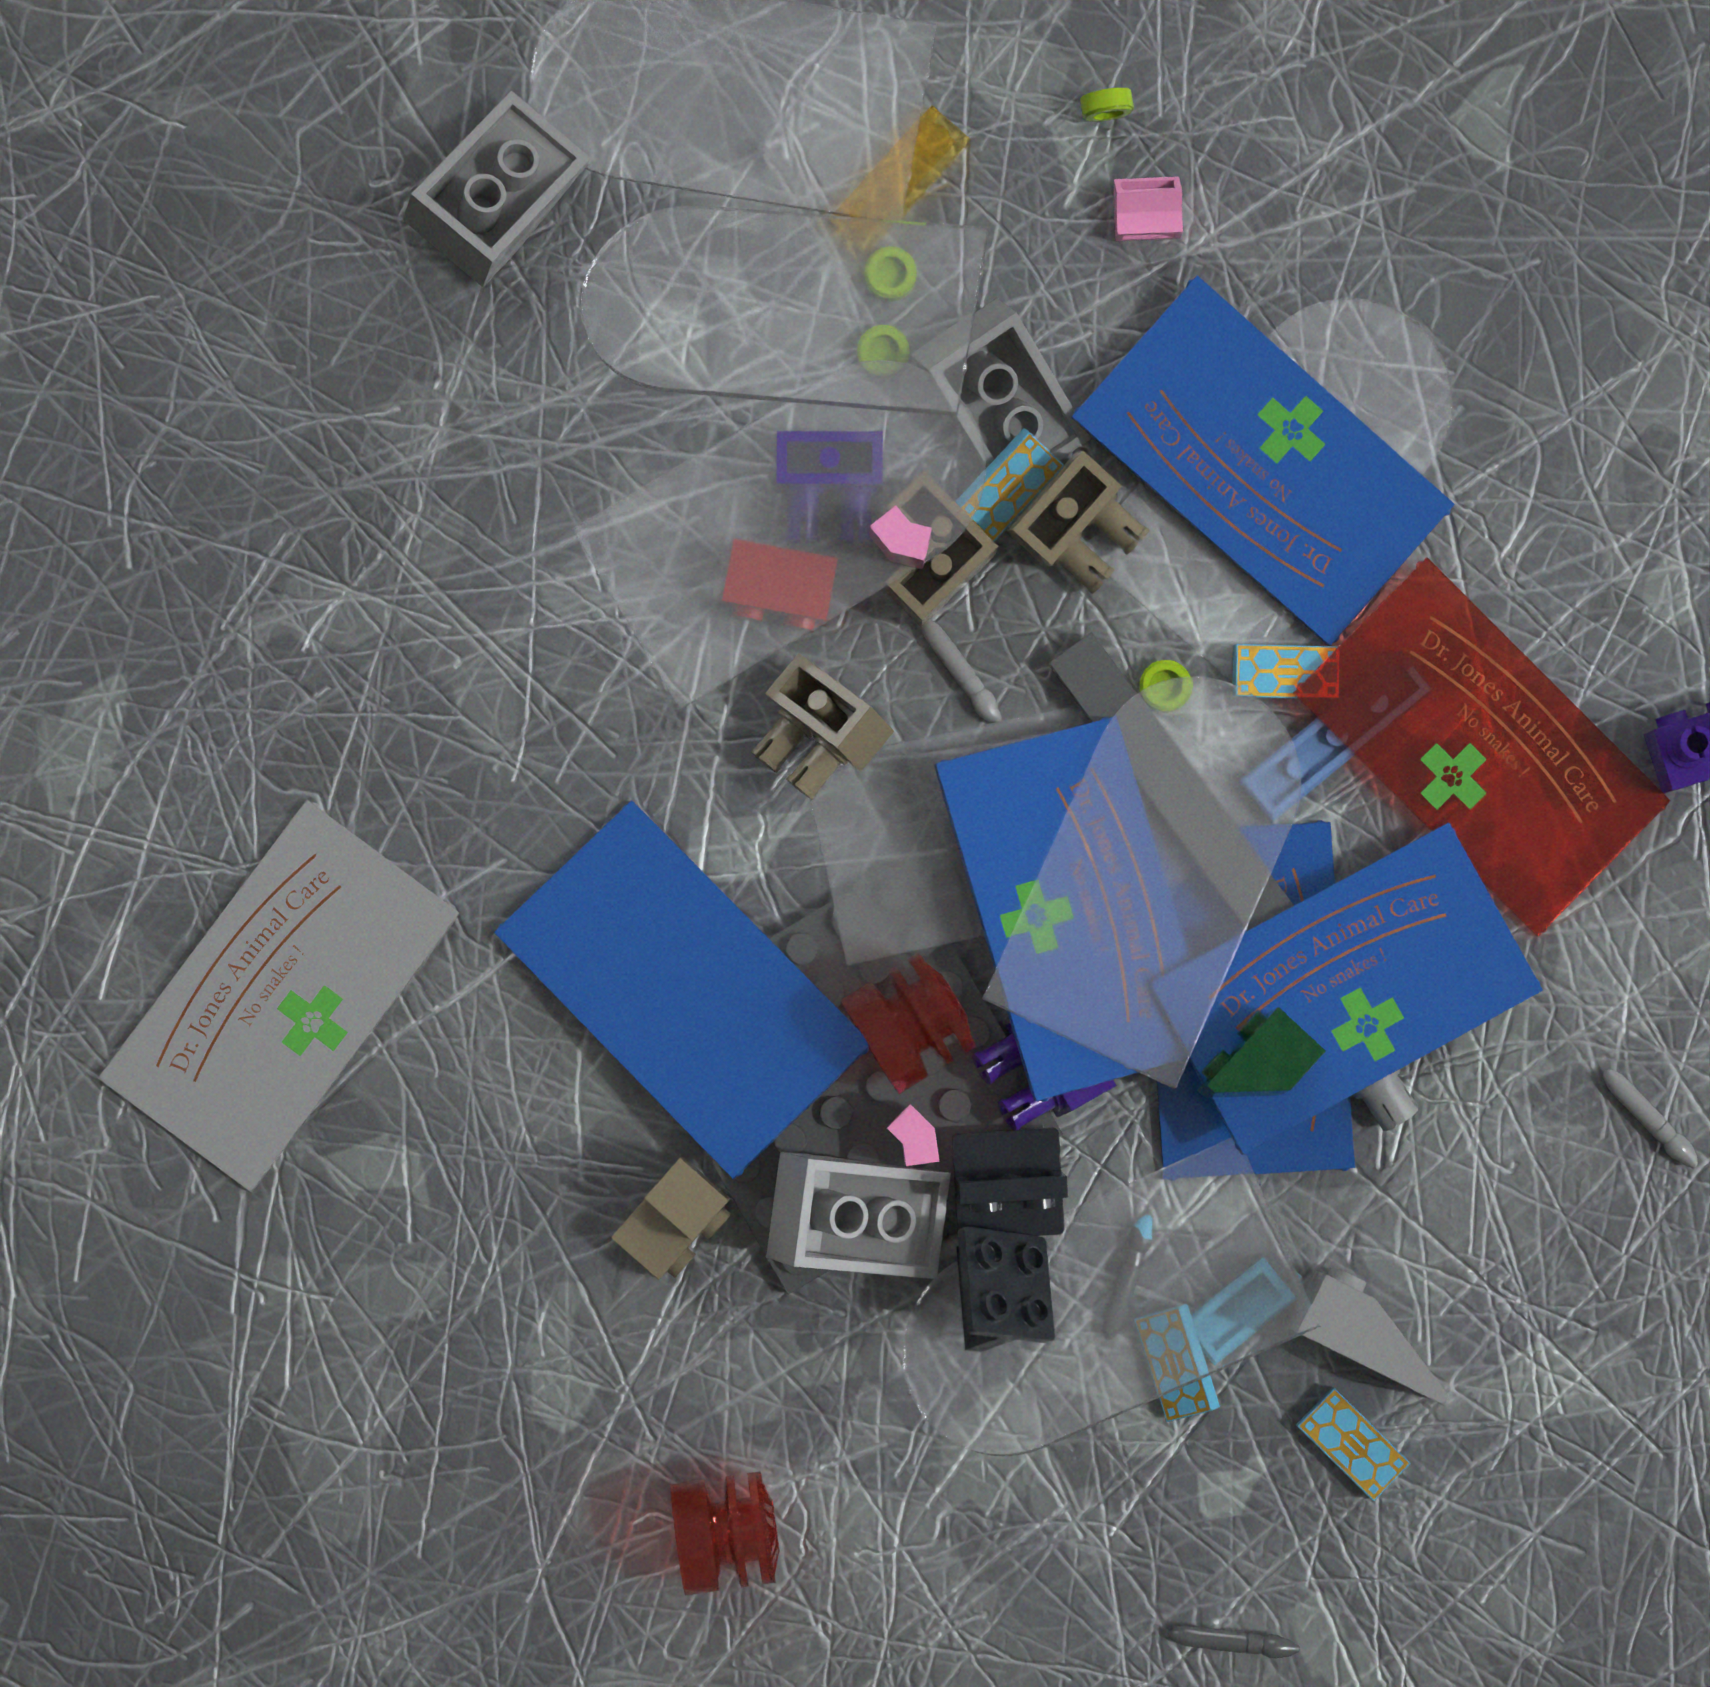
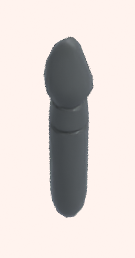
M1178 1626L1172 1628L1168 1633L1172 1641L1194 1648L1236 1653L1246 1652V1654L1262 1653V1655L1268 1658L1275 1659L1289 1657L1300 1651L1299 1645L1295 1642L1273 1634L1262 1636L1249 1632L1199 1626Z

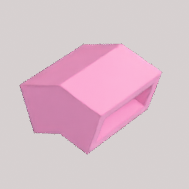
M1180 178L1114 179L1115 241L1180 239L1183 233L1182 187Z
M895 505L870 525L869 536L891 562L923 569L932 528L909 522Z
M909 1104L887 1127L902 1143L905 1166L940 1162L935 1128Z

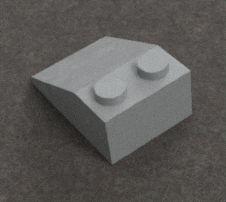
M510 91L411 193L403 221L481 287H484L523 245L589 164L591 157L514 92Z
M998 298L911 356L935 398L984 469L994 461L1023 428L1028 430L1058 460H1061L1091 439L1089 434L1071 418L1075 410L1017 312Z
M780 1151L766 1258L793 1267L937 1279L951 1173Z
M1334 1267L1330 1268L1328 1275L1314 1271L1287 1328L1445 1405L1449 1394L1378 1301L1363 1293L1367 1282Z

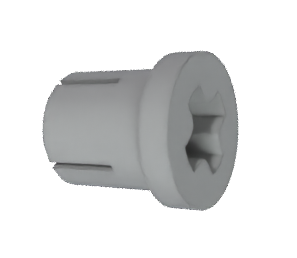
M1400 1069L1353 1094L1356 1099H1363L1383 1131L1391 1130L1397 1125L1399 1126L1419 1109L1398 1077Z

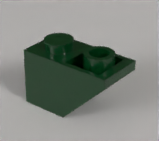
M1277 1007L1265 1016L1257 1010L1236 1033L1243 1040L1229 1055L1222 1049L1201 1071L1207 1080L1197 1091L1205 1098L1282 1095L1290 1091L1326 1050L1281 1008Z

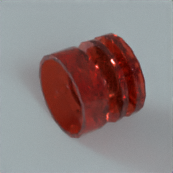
M919 952L907 959L910 968L918 980L910 986L896 966L888 971L896 992L889 999L874 984L869 982L840 1000L854 1025L870 1046V1051L898 1095L929 1076L921 1055L923 1051L930 1048L946 1065L954 1061L943 1042L944 1038L952 1035L964 1054L977 1047L971 1036L968 1016L943 975L925 962Z
M761 1471L747 1473L750 1497L738 1498L735 1475L726 1476L724 1501L713 1502L710 1488L705 1479L670 1484L675 1538L685 1596L720 1591L722 1566L733 1564L741 1588L749 1586L747 1562L759 1561L762 1584L776 1583L775 1572L780 1552L773 1499L762 1480Z

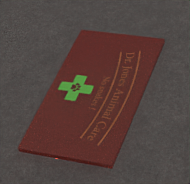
M1428 557L1417 562L1415 569L1304 682H1300L1297 685L1296 690L1293 692L1431 832L1447 823L1451 824L1483 884L1536 936L1545 933L1551 923L1660 812L1666 809L1671 801Z

